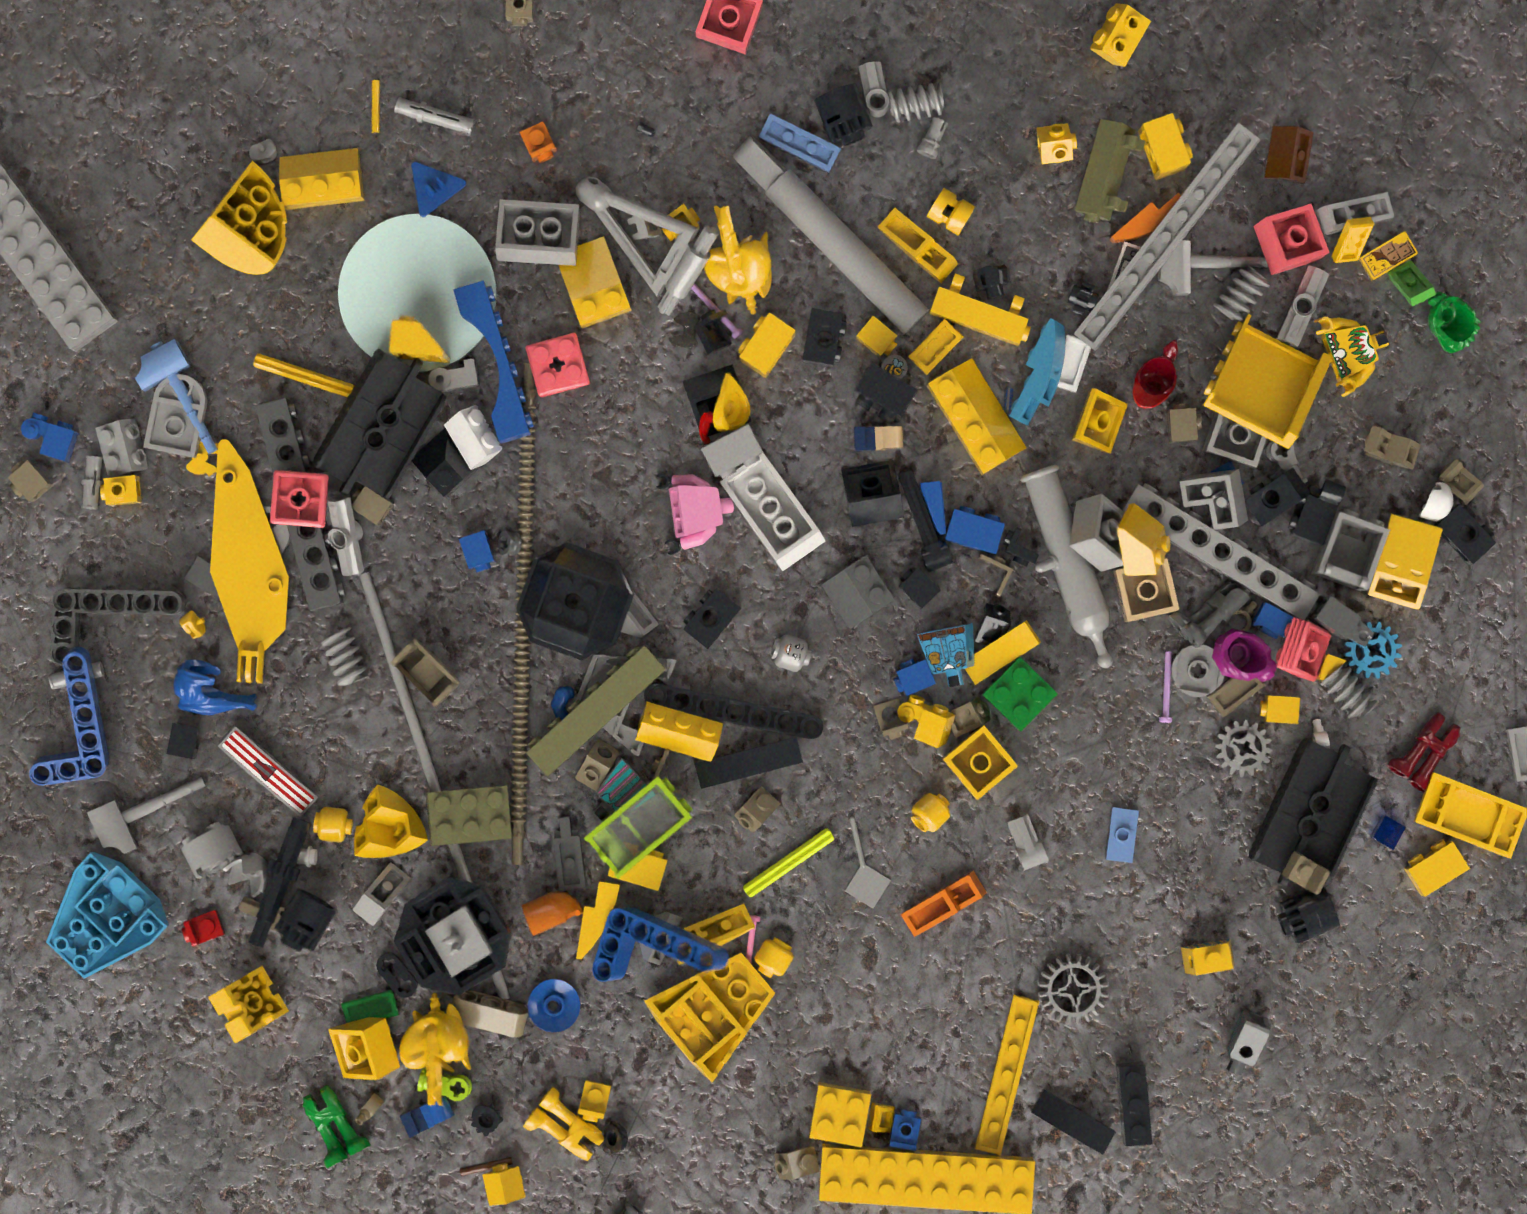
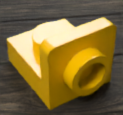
M585 1080L578 1114L583 1115L582 1119L591 1122H598V1118L604 1119L611 1085Z

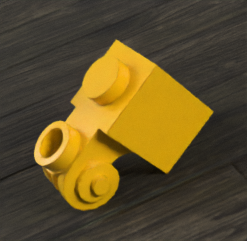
M911 694L908 701L902 703L898 708L897 714L899 719L905 723L915 719L918 721L919 724L914 739L936 748L947 744L956 715L948 712L949 709L943 705L934 704L930 706L924 703L925 699L923 697Z

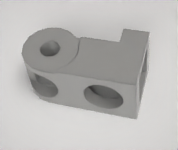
M474 358L463 360V368L450 370L444 368L433 369L428 378L430 386L441 392L479 387L480 380L477 361Z

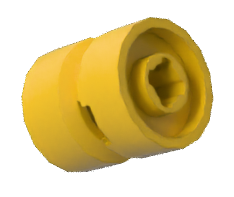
M943 188L926 217L937 224L945 223V228L958 236L976 206L964 199L958 201L956 194ZM948 204L954 207L950 216L943 213Z

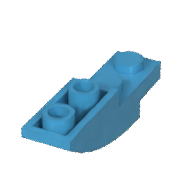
M1052 318L1042 327L1036 346L1028 354L1026 365L1034 370L1026 378L1024 389L1019 398L1014 401L1011 408L1012 412L1009 415L1027 426L1040 403L1049 407L1063 369L1066 340L1065 326Z

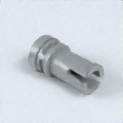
M933 117L925 138L922 139V143L917 148V152L928 158L936 159L938 149L940 148L939 143L948 123Z

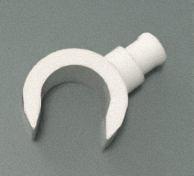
M1321 719L1313 720L1312 741L1330 749L1328 734L1321 725Z

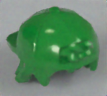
M1439 291L1436 292V295L1429 298L1428 304L1431 307L1427 316L1428 326L1434 336L1438 338L1443 350L1448 353H1455L1463 350L1465 346L1469 347L1470 342L1475 341L1474 335L1478 333L1480 329L1479 324L1481 323L1475 316L1476 312L1474 309L1467 305V302L1463 301V299L1456 296H1448Z

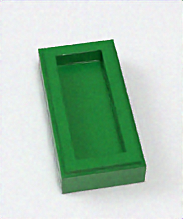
M392 989L341 1003L346 1023L367 1017L387 1019L400 1015Z

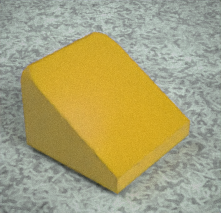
M1325 654L1317 680L1326 679L1343 665L1346 660Z

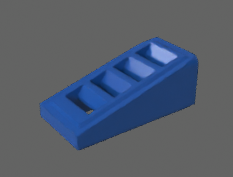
M942 482L920 483V489L935 529L939 535H945L946 524Z

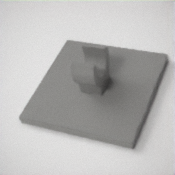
M466 906L426 930L428 937L452 977L493 952Z

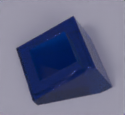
M1382 814L1370 838L1394 850L1406 827Z

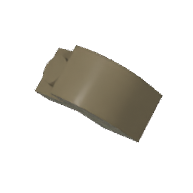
M1372 426L1370 433H1368L1365 439L1364 451L1366 452L1365 455L1374 459L1413 470L1421 445L1412 439L1393 435L1382 428Z

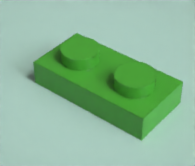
M1411 260L1388 271L1391 282L1412 307L1436 295L1434 286Z

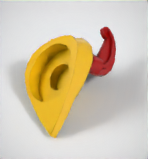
M726 373L714 412H705L701 416L699 434L704 444L710 443V438L707 435L711 423L714 424L717 431H732L743 426L750 416V405L747 396L729 373Z

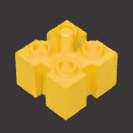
M263 966L208 997L218 1015L224 1013L229 1022L225 1024V1027L235 1043L289 1012L279 993L273 995L269 989V986L273 983Z

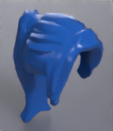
M190 659L185 660L177 668L178 672L175 675L173 687L175 695L179 697L177 706L183 711L201 715H214L234 709L254 711L258 706L254 702L257 698L256 693L252 695H234L213 688L211 685H214L215 677H208L206 675L213 674L219 676L221 670L215 665L202 660Z

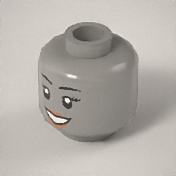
M784 634L780 639L776 638L772 647L771 658L774 659V664L777 667L798 672L803 665L807 666L809 664L812 651L808 650L806 640Z

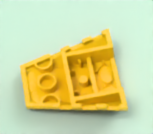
M741 952L729 958L727 965L723 969L703 971L644 1000L658 1024L688 1060L713 1083L753 1023L756 1022L775 995V992Z

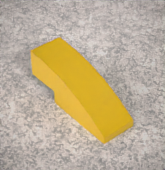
M896 208L878 226V229L940 283L958 265L956 259Z
M600 880L595 906H584L576 959H582L603 933L610 911L615 908L621 883Z

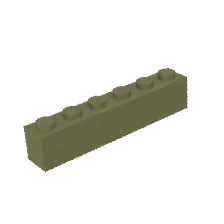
M637 645L626 655L629 660L622 667L617 663L606 673L609 678L602 685L597 681L586 691L589 696L583 702L578 699L567 709L570 714L563 720L560 717L556 718L547 727L550 730L549 733L543 738L538 735L528 744L530 750L526 754L547 777L667 670L646 646L640 649Z

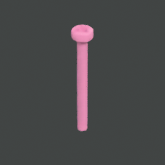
M750 915L755 928L749 931L746 958L751 964L756 924L760 922V917L756 915Z

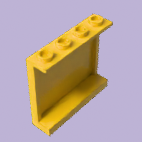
M1248 314L1243 322L1238 320L1231 333L1235 338L1233 342L1228 341L1222 352L1226 357L1224 361L1219 360L1213 374L1217 377L1215 381H1209L1204 391V394L1207 395L1204 406L1289 449L1299 435L1333 357L1323 352L1319 360H1316L1248 325L1252 316Z

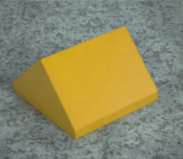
M1090 389L1072 441L1111 454L1128 404L1098 389Z

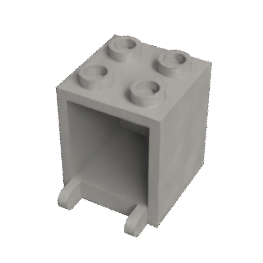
M1348 509L1340 510V512L1335 513L1324 544L1319 548L1311 574L1358 591L1369 590L1390 530L1384 528V522L1372 518L1362 520L1359 519L1360 514ZM1345 524L1367 532L1364 542L1341 534L1342 525Z

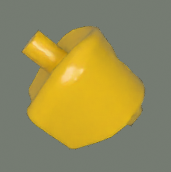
M189 611L179 620L182 628L193 639L203 636L206 632L204 618H199L194 611Z

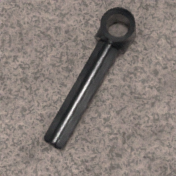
M906 470L899 473V481L924 544L920 552L928 573L953 564L946 542L943 540L939 541L913 471Z

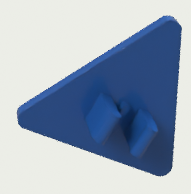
M413 162L411 165L419 215L421 217H426L466 186V181L417 162Z

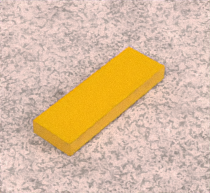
M1026 620L974 654V666L965 668V670L976 685L1040 644L1041 641Z

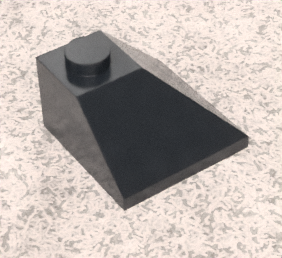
M446 428L435 436L411 460L425 478L446 499L481 467L470 470Z

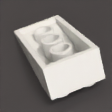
M764 453L758 455L759 461L747 467L745 465L741 466L736 470V473L724 478L720 483L780 569L784 571L824 543L825 539Z

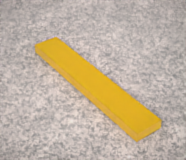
M1013 994L974 1147L977 1150L1001 1156L1039 1000Z

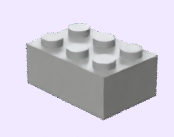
M500 199L495 245L497 261L576 266L580 224L579 204Z

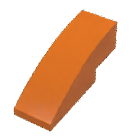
M1177 193L1160 209L1151 202L1109 240L1112 243H1119L1151 235L1181 197L1180 193Z
M973 870L906 910L901 916L913 936L916 937L981 899L987 892Z

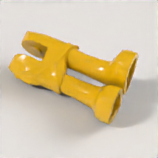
M552 1086L538 1105L568 1124V1131L550 1118L538 1106L533 1109L524 1122L523 1127L529 1131L537 1128L547 1131L559 1140L557 1143L567 1148L577 1157L588 1161L593 1153L579 1141L585 1136L593 1143L600 1145L605 1140L602 1131L596 1125L587 1123L579 1115L571 1112L560 1101V1092Z

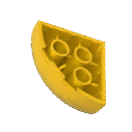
M254 161L247 166L191 240L223 264L240 272L259 275L271 271L282 255L286 243L285 224L287 223L283 201L280 202L274 190V183Z

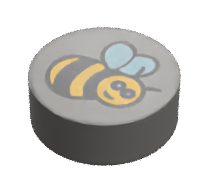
M899 355L886 357L881 365L882 370L900 380L904 378L908 369L905 359Z

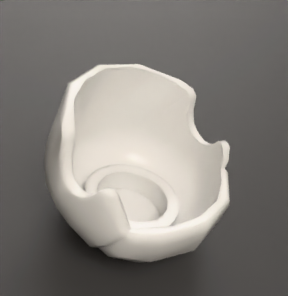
M1436 482V486L1432 489L1427 503L1423 505V510L1418 515V517L1430 521H1441L1450 513L1453 506L1451 488L1443 482Z

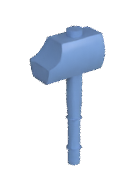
M173 339L165 344L160 341L150 347L152 351L141 356V370L135 377L138 385L145 392L159 385L165 378H168L170 386L173 387L178 396V401L184 406L183 409L194 428L196 426L201 439L200 442L203 443L208 454L215 452L218 449L211 437L212 435L209 434L203 421L200 424L197 418L198 410L193 409L191 403L194 404L191 395L187 396L188 389L183 380H179L177 374L191 367L179 342Z

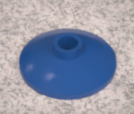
M558 979L543 981L530 993L527 1005L529 1016L532 1022L544 1031H564L572 1026L579 1016V996L576 990L565 981ZM552 1000L557 1003V1008L554 1011L548 1008V1003Z

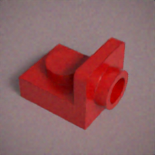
M217 909L183 922L185 927L182 928V934L187 943L190 942L192 947L226 934Z

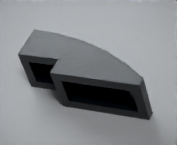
M1045 1089L1031 1111L1034 1115L1102 1155L1116 1133L1113 1128Z

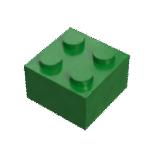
M1018 657L981 695L1021 732L1058 693L1021 657Z

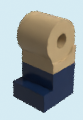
M902 426L854 427L855 452L886 451V449L903 448Z

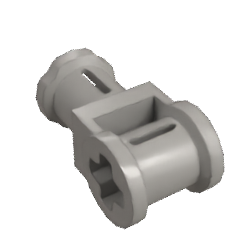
M1273 441L1268 443L1266 456L1273 462L1277 471L1283 469L1286 472L1293 467L1304 483L1308 482L1307 478L1302 476L1297 466L1299 462L1294 454L1293 444L1289 449L1284 447L1285 451L1282 452V455H1276L1275 451L1281 445Z

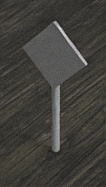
M851 816L850 823L860 867L845 892L874 909L891 880L865 864L856 821Z

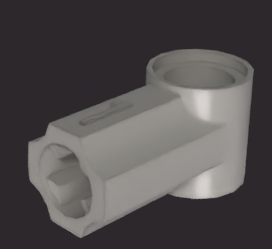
M881 61L868 62L858 66L866 110L873 117H881L889 109V96L886 90ZM879 97L885 104L881 108H874L871 106L870 101L873 98Z
M1028 814L1007 822L1017 847L1015 849L1024 871L1049 861L1041 840L1037 838Z

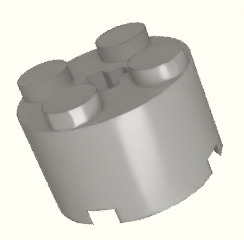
M216 822L205 829L206 833L199 837L195 834L182 841L183 847L181 850L196 879L203 877L201 872L208 870L209 874H213L223 869L235 859V855H243L229 825H221L220 822Z

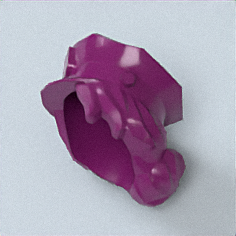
M1232 628L1223 635H1219L1215 641L1212 658L1223 676L1238 680L1243 679L1245 681L1257 678L1264 682L1275 676L1277 668L1276 662L1271 658L1272 651L1270 647L1255 634Z

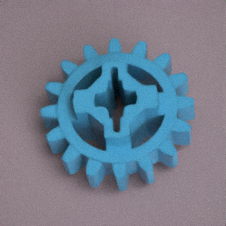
M1365 622V625L1372 632L1378 633L1373 639L1369 640L1367 645L1372 646L1376 644L1375 650L1380 656H1369L1370 650L1367 648L1368 646H1362L1352 640L1351 642H1344V646L1348 647L1349 651L1343 653V655L1351 658L1347 666L1355 665V674L1364 671V678H1369L1371 673H1373L1374 678L1378 679L1380 678L1381 671L1385 675H1389L1388 667L1396 668L1398 666L1394 659L1402 657L1401 654L1396 653V649L1401 648L1402 644H1395L1394 640L1397 639L1398 634L1390 635V626L1381 629V622H1376L1374 628H1372L1371 622ZM1386 642L1389 644V654L1385 650ZM1356 646L1360 649L1361 656L1359 659L1356 656ZM1377 660L1378 662L1382 663V665L1377 668L1368 667V665H1370L1372 661Z

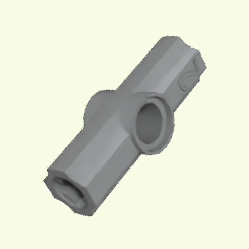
M1307 266L1276 339L1290 346H1299L1329 274L1317 267ZM1298 300H1305L1309 304V311L1307 313H1301L1297 309Z
M342 493L332 495L327 498L333 528L328 533L329 543L337 550L342 576L360 574L364 571L359 540L363 536L362 527L354 520L349 494L347 496Z

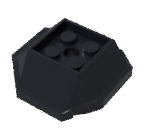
M566 542L534 558L516 610L531 643L578 660H584L617 644L634 593L618 560ZM571 594H577L580 597V604L574 609L569 608L567 605V598Z
M449 876L404 904L394 943L420 987L461 995L506 967L511 931L484 886ZM466 906L493 952L452 977L428 937L426 930Z

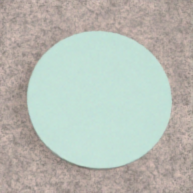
M407 214L388 219L367 231L355 243L343 264L338 285V301L343 322L353 340L370 357L379 348L396 358L389 352L392 320H399V316L415 317L450 357V363L422 361L423 365L419 372H428L436 368L448 367L468 355L484 337L474 325L462 318L453 289L484 280L486 287L492 286L496 299L497 289L492 265L475 238L466 230L447 219L433 215L421 217L419 214ZM496 301L491 302L493 310H495ZM398 359L408 366L413 362V360Z

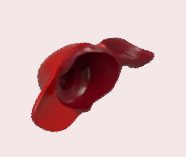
M1172 340L1163 348L1162 356L1146 361L1138 370L1132 394L1134 401L1139 407L1143 409L1156 407L1164 402L1174 390L1177 383L1176 369L1173 364L1178 354L1176 340Z

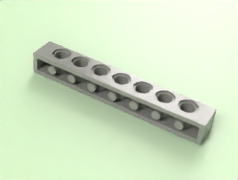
M1144 483L1143 487L1139 484L1136 485L1122 508L1124 513L1129 503H1135L1145 512H1147L1146 508L1149 503H1156L1160 508V513L1157 517L1153 518L1164 525L1166 536L1170 537L1172 545L1292 617L1302 620L1306 619L1320 596L1315 591L1316 586L1305 579L1301 582L1292 577L1294 573L1284 566L1280 565L1279 568H1276L1270 564L1271 559L1260 552H1257L1255 555L1247 550L1249 546L1237 538L1232 541L1224 536L1226 532L1223 529L1214 530L1213 524L1211 528L1202 523L1203 518L1195 512L1189 511L1188 514L1179 509L1181 504L1169 497L1164 500L1157 496L1158 490L1146 483ZM1173 516H1177L1182 520L1183 525L1179 531H1174L1169 526V521ZM1195 530H1200L1205 535V541L1201 545L1195 544L1192 540V533ZM1219 543L1227 547L1228 553L1225 558H1219L1215 554V547ZM1241 557L1247 558L1250 562V568L1247 572H1242L1237 567V562ZM1263 571H1268L1273 576V581L1269 586L1263 585L1260 581V575ZM1287 584L1292 585L1295 589V596L1291 600L1286 599L1283 595V588Z

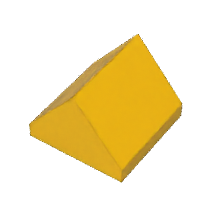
M871 1102L867 1129L872 1132L890 1133L895 1106Z

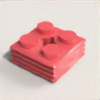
M576 333L530 344L525 347L539 397H546L590 384ZM556 358L560 362H565V365L561 366L562 371L560 372L550 367V365L554 364V359Z
M275 470L270 522L281 525L324 528L329 476L320 473ZM299 492H302V496L306 497V502H302L301 506H298V503L293 501V497L298 496Z
M1294 617L1285 628L1284 634L1286 638L1283 647L1276 654L1277 667L1299 678L1314 682L1321 668L1331 633L1310 621Z

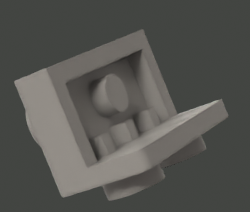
M135 418L117 420L95 428L108 478L120 477L132 472L148 469L140 430Z

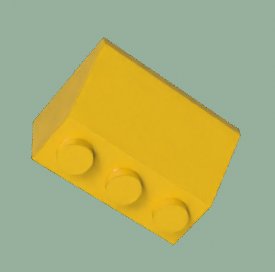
M358 148L280 157L279 183L281 200L286 210L365 201Z
M399 316V320H392L389 352L397 359L414 360L418 358L421 361L450 363V357L415 317Z

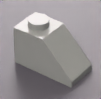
M390 862L365 891L353 908V911L374 926L404 889L411 877Z

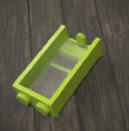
M659 776L584 837L598 852L599 857L612 869L617 879L692 818L690 812L693 809L684 798L678 800L672 793L676 788L667 777L663 780Z

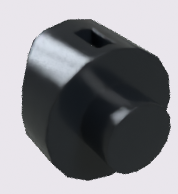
M1005 265L997 267L986 266L973 271L977 292L986 291L987 299H994L1005 295L1003 286L1011 283L1008 269Z

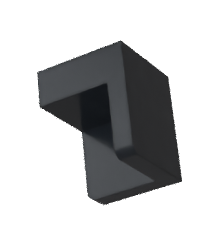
M172 723L166 754L196 759L198 748L195 747L199 729L182 725L181 723Z

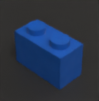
M960 506L959 510L953 509L944 540L996 555L1005 526L1004 523L1000 522L1001 518L985 513V517L974 515V509Z

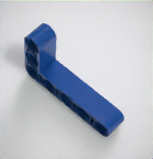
M83 647L70 649L63 660L64 676L79 751L39 757L35 760L29 771L30 779L34 784L44 786L97 778L105 772L109 764V754L89 652ZM70 657H80L83 661V665H73L70 661ZM75 682L85 683L88 691H78L75 687ZM80 708H89L92 711V716L84 717L80 713ZM93 733L97 737V742H88L85 739V734ZM89 759H99L102 767H92ZM63 763H72L75 766L76 771H67L64 768ZM37 767H46L49 770V775H41Z
M624 907L610 911L592 971L594 977L601 982L623 978L635 941L702 971L723 969L727 965L729 957L726 949L716 943L637 908ZM667 935L669 936V943L666 940ZM688 945H690L691 947L690 953L688 951ZM710 954H712V956H713V962H712V963H711V961H710Z

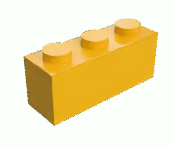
M647 702L639 721L635 740L711 762L719 745L723 723Z

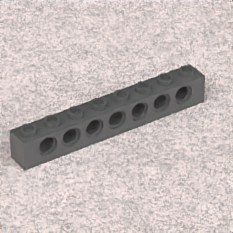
M287 398L255 406L273 476L275 470L308 473L312 466L308 454H303L301 447L305 440L301 428L297 429L294 421L295 418H298L295 404L290 403ZM279 421H286L288 425L286 433L278 435L275 432V425ZM287 446H292L295 450V455L291 460H284L282 457V450ZM299 492L298 496H294L293 501L296 502L298 498L304 497L302 492ZM287 525L309 610L315 611L343 603L342 597L346 596L343 582L337 581L335 572L339 571L336 556L330 555L328 547L331 546L328 540L329 531H324V528L315 527V533L310 537H306L302 532L303 526ZM313 548H319L322 551V558L316 563H313L309 558V552ZM321 573H325L329 577V583L324 588H319L316 584V578Z

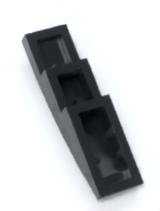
M797 737L716 757L711 762L705 760L694 764L700 787L703 789L803 763Z

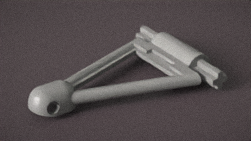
M595 177L581 179L575 187L577 198L591 210L595 211L654 294L658 297L666 288L667 292L659 303L658 308L661 314L665 313L670 316L679 300L687 297L709 260V250L718 236L717 230L706 225L694 243L692 241L699 228L614 194L608 186ZM609 207H614L679 234L656 274L610 212Z

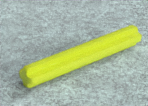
M825 828L743 886L744 891L749 897H753L834 840L833 834L828 828Z

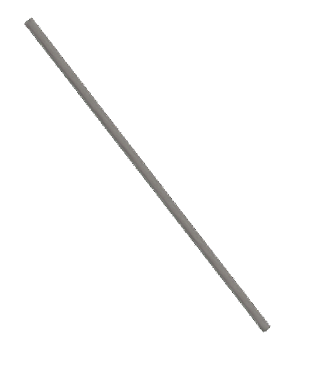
M370 573L360 574L359 577L430 791L440 792L442 790L404 676L390 663L397 655ZM459 843L448 844L459 878L472 882ZM500 970L493 974L492 978L499 998L509 999L510 995Z

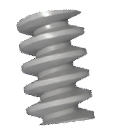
M940 82L938 83L937 90L932 83H929L926 92L922 85L917 86L916 93L909 86L907 87L906 95H904L901 88H898L895 97L888 90L890 112L895 117L897 123L900 122L902 114L910 121L913 112L918 119H921L922 111H925L928 117H931L933 109H936L939 116L942 115L944 101Z
M1248 264L1246 265L1249 271L1242 269L1239 271L1243 278L1242 280L1233 278L1236 288L1226 287L1229 297L1222 294L1219 296L1223 304H1213L1215 308L1232 321L1234 319L1244 320L1240 311L1250 312L1247 302L1256 305L1257 301L1253 295L1263 296L1260 286L1270 287L1267 279Z
M351 627L326 636L327 638L321 643L322 646L331 647L325 652V655L334 656L329 665L338 666L333 672L334 676H342L337 682L338 686L350 685L370 676L361 674L367 669L366 665L358 666L357 664L363 657L354 656L359 646H350L355 636H346Z
M1341 665L1326 679L1322 680L1320 685L1330 684L1331 686L1327 693L1337 692L1333 701L1343 700L1344 703L1340 709L1350 708L1351 711L1347 718L1357 717L1356 721L1372 711L1378 705V701L1368 702L1372 694L1370 692L1362 693L1365 685L1362 683L1355 685L1358 677L1356 675L1348 677L1351 668L1341 669L1343 666Z

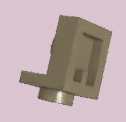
M980 697L949 711L956 715L951 728L956 738L991 720L989 708Z
M1293 852L1281 875L1305 889L1319 894L1330 871Z

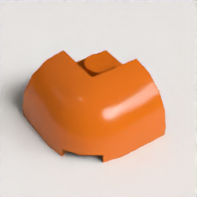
M562 891L547 893L522 905L524 916L533 936L584 912L582 905L576 897Z

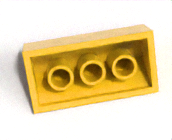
M972 358L928 383V389L981 475L1027 448Z

